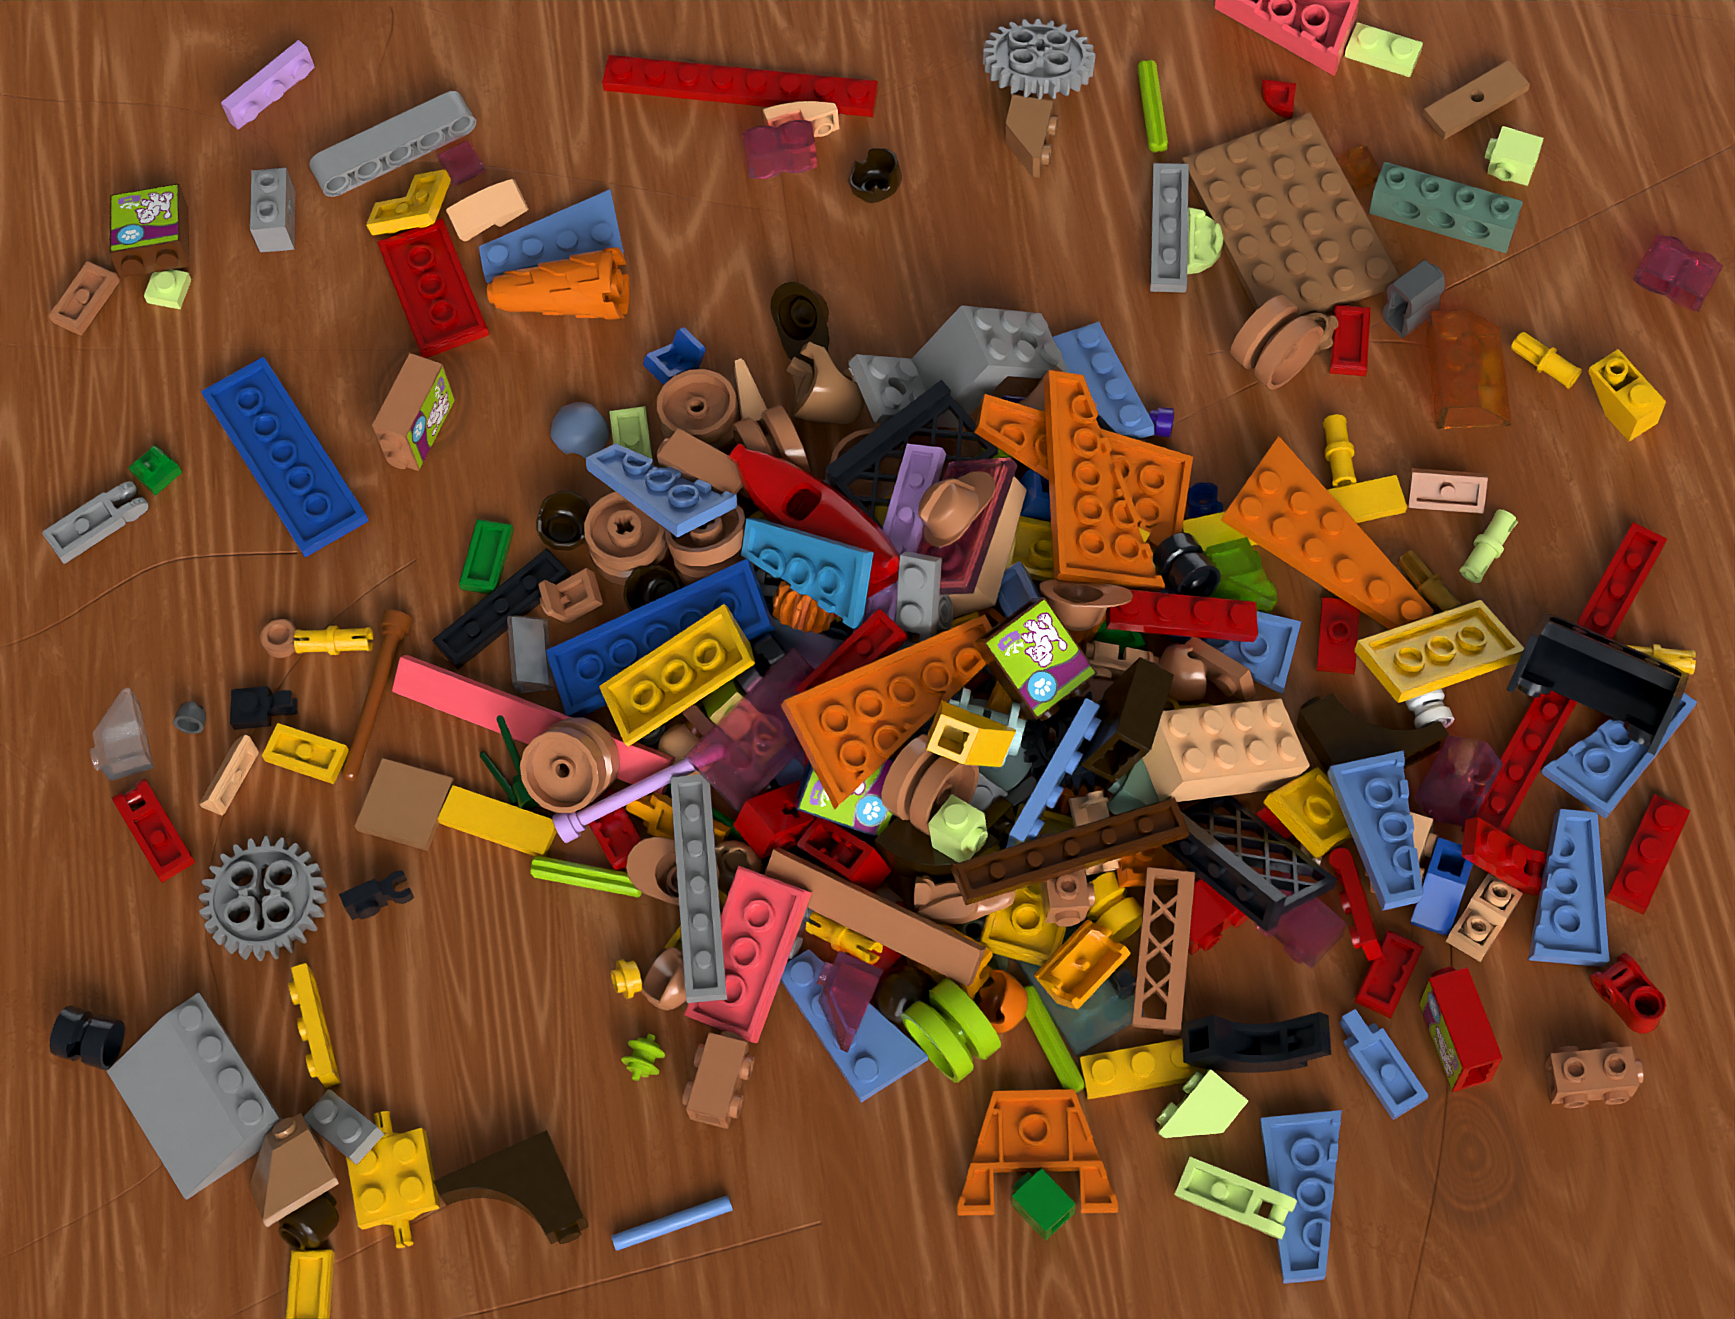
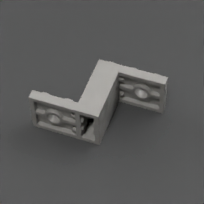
M963 305L959 307L912 359L856 354L849 362V366L874 423H885L940 380L951 390L950 396L969 416L979 406L983 395H989L1007 376L1041 379L1048 370H1053L1056 366L1064 372H1069L1062 358V353L1056 346L1048 329V324L1041 313ZM950 410L937 418L936 427L957 428L959 426V420Z

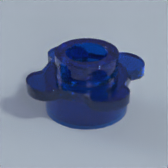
M1201 482L1188 488L1186 502L1189 507L1188 517L1190 519L1223 512L1224 505L1218 500V487L1215 484ZM1206 500V503L1201 504L1199 501Z

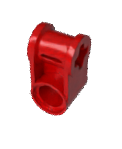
M1622 953L1617 957V962L1602 973L1595 972L1590 976L1591 984L1597 994L1613 1008L1632 1031L1644 1034L1653 1031L1658 1026L1666 1009V999L1630 955ZM1635 1005H1647L1654 1014L1650 1016L1643 1015L1637 1011Z

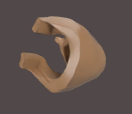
M808 342L803 346L800 353L814 360V379L810 364L796 357H793L786 369V372L791 373L793 376L794 401L791 415L796 418L819 423L850 424L859 417L865 400L850 366L848 365L847 369L839 372L824 347ZM853 357L848 358V363L852 360Z

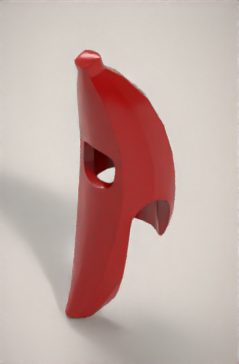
M741 443L730 452L728 458L736 464L743 486L754 504L769 522L874 552L870 573L871 579L883 580L899 570L900 555L889 537L874 520L838 490L784 459L766 452L747 449Z

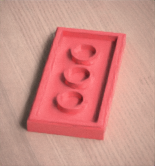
M738 866L721 912L727 999L688 1003L684 1015L722 1031L736 1033L752 1043H758L812 892Z

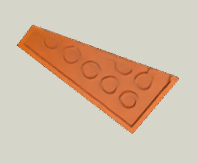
M1048 370L1043 376L1054 580L1111 584L1126 589L1160 593L1166 586L1162 576L1157 575L1153 567L1151 558L1154 555L1149 543H1144L1137 525L1140 519L1120 468H1115L1110 456L1112 447L1108 437H1103L1096 420L1099 414L1084 375Z
M1278 436L1233 500L1221 521L1389 630L1430 617L1434 612L1430 605Z
M982 615L783 701L781 707L834 809H837L937 713L941 701L948 702L987 665L972 644L992 629L986 615Z

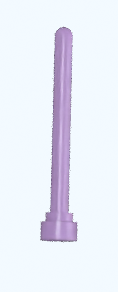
M720 743L713 744L580 811L557 813L552 816L555 828L561 839L568 843L581 836L580 832L586 829L585 825L670 784V777L686 776L722 758L725 755V747Z

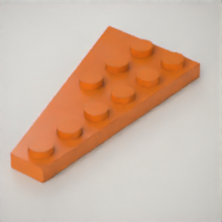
M984 394L980 400L974 433L1049 480L1045 412ZM1100 429L1103 437H1108L1112 447L1110 456L1115 468H1120L1140 519L1137 525L1139 528L1150 533L1146 543L1157 549L1168 537L1182 533L1193 456Z

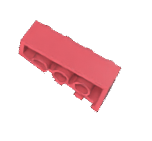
M1215 0V9L1333 76L1337 72L1355 24L1359 0Z

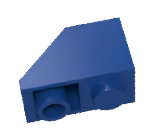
M1438 837L1422 885L1423 896L1421 901L1416 903L1410 922L1411 925L1447 937L1449 936L1473 865L1472 862L1461 856L1462 845Z

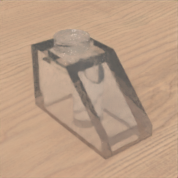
M130 687L122 689L92 733L95 747L90 749V755L96 770L101 769L110 781L154 768L140 702Z

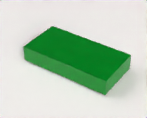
M481 519L476 520L459 581L461 590L490 594L499 587L514 533L512 524Z

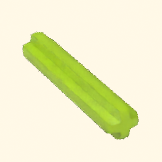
M1143 60L1138 64V77L1149 150L1153 153L1158 151L1164 152L1168 148V139L1157 64L1154 60Z
M535 856L531 864L530 874L534 878L633 897H640L642 894L629 880L627 872L543 856Z
M1025 986L1024 988L1028 995V1006L1025 1016L1063 1089H1075L1076 1093L1080 1092L1085 1088L1081 1074L1035 986Z

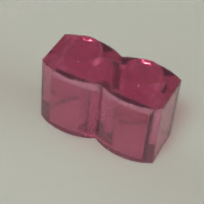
M792 120L778 127L757 126L742 133L750 178L767 179L777 176L783 171L787 173H802L818 166L811 121Z
M1657 234L1640 262L1633 280L1641 287L1653 293L1666 295L1674 303L1689 310L1699 312L1715 284L1723 265L1709 253L1689 250L1676 237Z

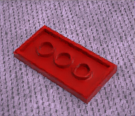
M443 218L436 220L434 224L425 228L416 227L377 241L421 357L429 358L489 335Z

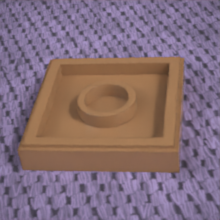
M382 758L355 823V828L359 832L428 851L439 825L437 818L452 785H455V781L452 777Z

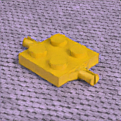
M381 1111V1115L377 1112L373 1115L375 1125L384 1135L357 1165L346 1157L358 1227L364 1230L382 1224L392 1225L396 1248L406 1247L405 1244L407 1246L413 1245L409 1221L421 1213L439 1209V1198L434 1184L435 1176L427 1132L423 1128H418L404 1133H393L390 1112Z

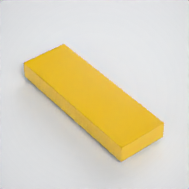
M452 785L437 818L442 825L532 856L546 857L557 833L551 818Z

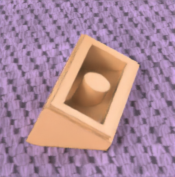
M243 735L234 741L199 803L202 808L221 816L225 814L259 754L250 736Z

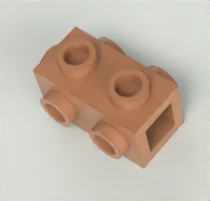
M1050 833V834H1040V837H1039V838L1045 837V836H1048V835H1051V834H1054V833ZM1089 868L1040 883L1045 923H1056L1058 926L1067 927L1085 920L1089 907L1094 906L1095 903L1093 883H1087L1085 870Z
M722 1031L720 1035L709 1033L706 1043L699 1044L694 1059V1067L698 1068L694 1082L688 1081L682 1100L690 1120L729 1129L732 1117L736 1119L739 1117L744 1096L739 1094L743 1079L749 1081L755 1062V1057L750 1056L748 1042L743 1041L744 1038L728 1031Z
M1616 1042L1602 1043L1596 1045L1593 1050L1579 1051L1577 1046L1560 1047L1555 1049L1554 1053H1550L1544 1064L1551 1104L1563 1103L1565 1108L1583 1107L1589 1103L1588 1101L1604 1099L1605 1104L1610 1105L1627 1102L1629 1097H1632L1640 1086L1639 1083H1643L1644 1077L1641 1060L1634 1058L1632 1046L1619 1047V1043Z

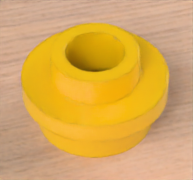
M624 959L616 961V969L611 970L613 987L616 993L622 992L626 999L633 998L634 993L642 991L638 967L635 961L625 962Z

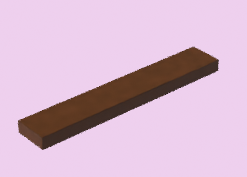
M1173 797L953 864L951 871L965 905H969L1187 838L1190 831L1176 799Z

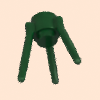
M499 715L496 720L517 771V775L512 778L513 785H510L486 752H481L480 758L508 795L511 805H518L519 808L524 810L536 808L540 805L529 795L522 782L520 755L504 717Z

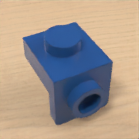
M685 327L677 329L672 344L646 354L643 366L664 385L677 374L699 369L705 353V347Z

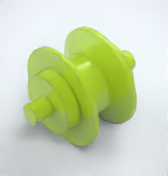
M648 1034L646 1039L629 1040L627 1044L633 1049L632 1055L624 1056L621 1059L627 1065V1070L633 1073L631 1079L639 1081L640 1076L649 1077L650 1074H659V1070L653 1064L655 1059L664 1058L666 1055L660 1050V1045L654 1042L655 1036L652 1034Z

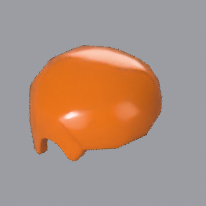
M1004 970L991 971L990 975L994 982L989 986L979 989L981 1002L978 1007L987 1017L997 1035L1006 1033L1016 1027L1025 1017L1028 1006V995L1024 986L1018 979Z

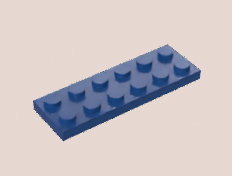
M264 356L201 391L205 401L305 558L369 521L360 504Z
M748 559L740 561L546 650L566 716L578 718L606 706V701L599 688L601 684L723 604L729 608L748 641L774 630L775 627L752 563Z

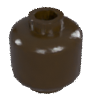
M326 1191L278 1220L280 1236L289 1245L298 1250L318 1248L338 1225L339 1214L335 1208L337 1204L335 1198Z

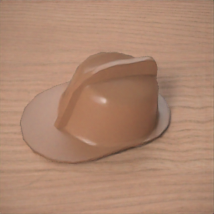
M977 471L968 473L958 479L951 478L936 482L930 486L922 495L918 508L919 518L924 523L923 533L925 540L936 547L948 546L958 540L992 499L996 488L994 478L986 472Z
M1048 580L1042 582L1039 586L1041 593L1048 598L1049 604L1065 627L1072 631H1085L1094 628L1101 622L1108 607L1124 605L1133 598L1130 590L1111 584Z
M662 837L642 840L633 847L628 855L626 870L629 880L636 889L646 895L679 906L675 841ZM717 866V876H718V882H719V875H720V873H719V869H718V866Z

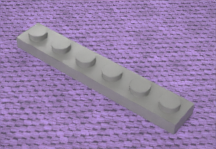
M709 774L670 777L687 1003L726 1000L727 992Z

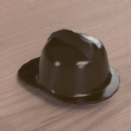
M797 282L784 283L775 290L771 298L770 307L782 346L791 360L793 357H796L810 364V366H814V360L800 352L808 342L824 347L828 351L830 339L827 327L829 318L827 302L823 296L814 290H810L803 284Z

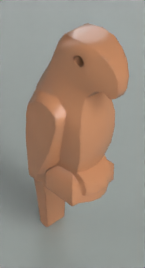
M923 875V877L917 876L914 908L919 910L914 911V913L937 924H963L1007 908L1014 902L1016 890L965 905L955 880L935 883L928 875Z

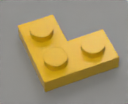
M446 169L414 175L406 197L376 202L366 224L371 234H393L400 230L415 227L425 228L434 224L451 182Z

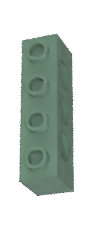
M1384 162L1373 191L1369 214L1507 253L1523 201Z

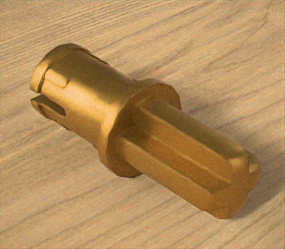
M1410 550L1397 561L1398 565L1417 586L1418 589L1416 591L1428 601L1437 614L1461 606V603L1457 601L1441 582L1442 576L1438 573L1433 575L1414 551Z

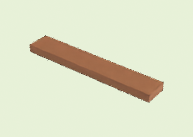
M780 847L773 849L764 875L812 892L807 908L966 986L973 983L986 947Z

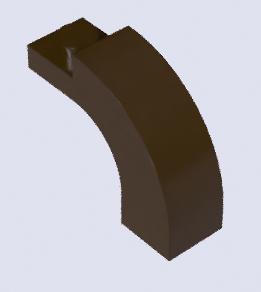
M1000 796L984 812L988 837L982 848L972 858L1000 850L999 841H1004L1015 825L1013 804L1004 797ZM897 817L875 839L877 852L887 865L898 874L915 881L917 876L923 877V875L930 876L935 883L955 880L951 869L952 865L958 862L933 848L931 837L915 828L910 820H902Z

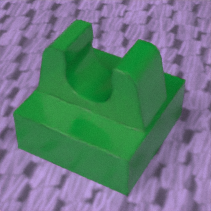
M156 444L128 467L131 474L154 496L182 473L180 467Z

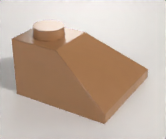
M302 1113L293 1118L288 1117L279 1121L270 1132L265 1134L249 1187L266 1227L339 1184L322 1145Z

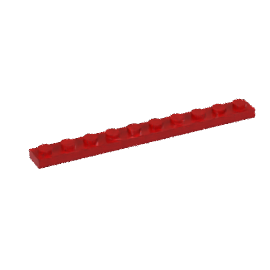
M1633 522L1576 624L1613 640L1663 550L1667 538ZM1551 691L1550 694L1541 693L1540 697L1534 698L1467 819L1479 817L1506 833L1578 702L1554 691ZM1465 823L1461 829L1462 832H1464Z

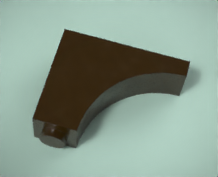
M1333 693L1322 699L1317 696L1305 702L1299 710L1296 723L1297 728L1326 773H1328L1330 766L1404 751L1405 764L1403 767L1406 769L1444 749L1449 734L1441 721L1430 726L1412 730H1395L1370 724L1348 711Z
M547 1130L434 1181L438 1194L446 1206L466 1199L489 1198L504 1201L522 1209L542 1227L551 1244L557 1241L559 1244L569 1243L580 1237L581 1231L589 1227Z

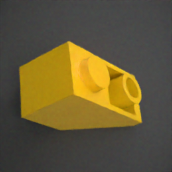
M1619 349L1589 367L1588 372L1605 416L1628 442L1658 424L1666 401Z
M941 701L927 735L926 750L964 765L1001 767L1016 729Z

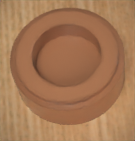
M275 619L267 623L260 635L265 651L276 658H284L295 652L294 641H300L299 638L294 637L297 630L295 625L286 619Z

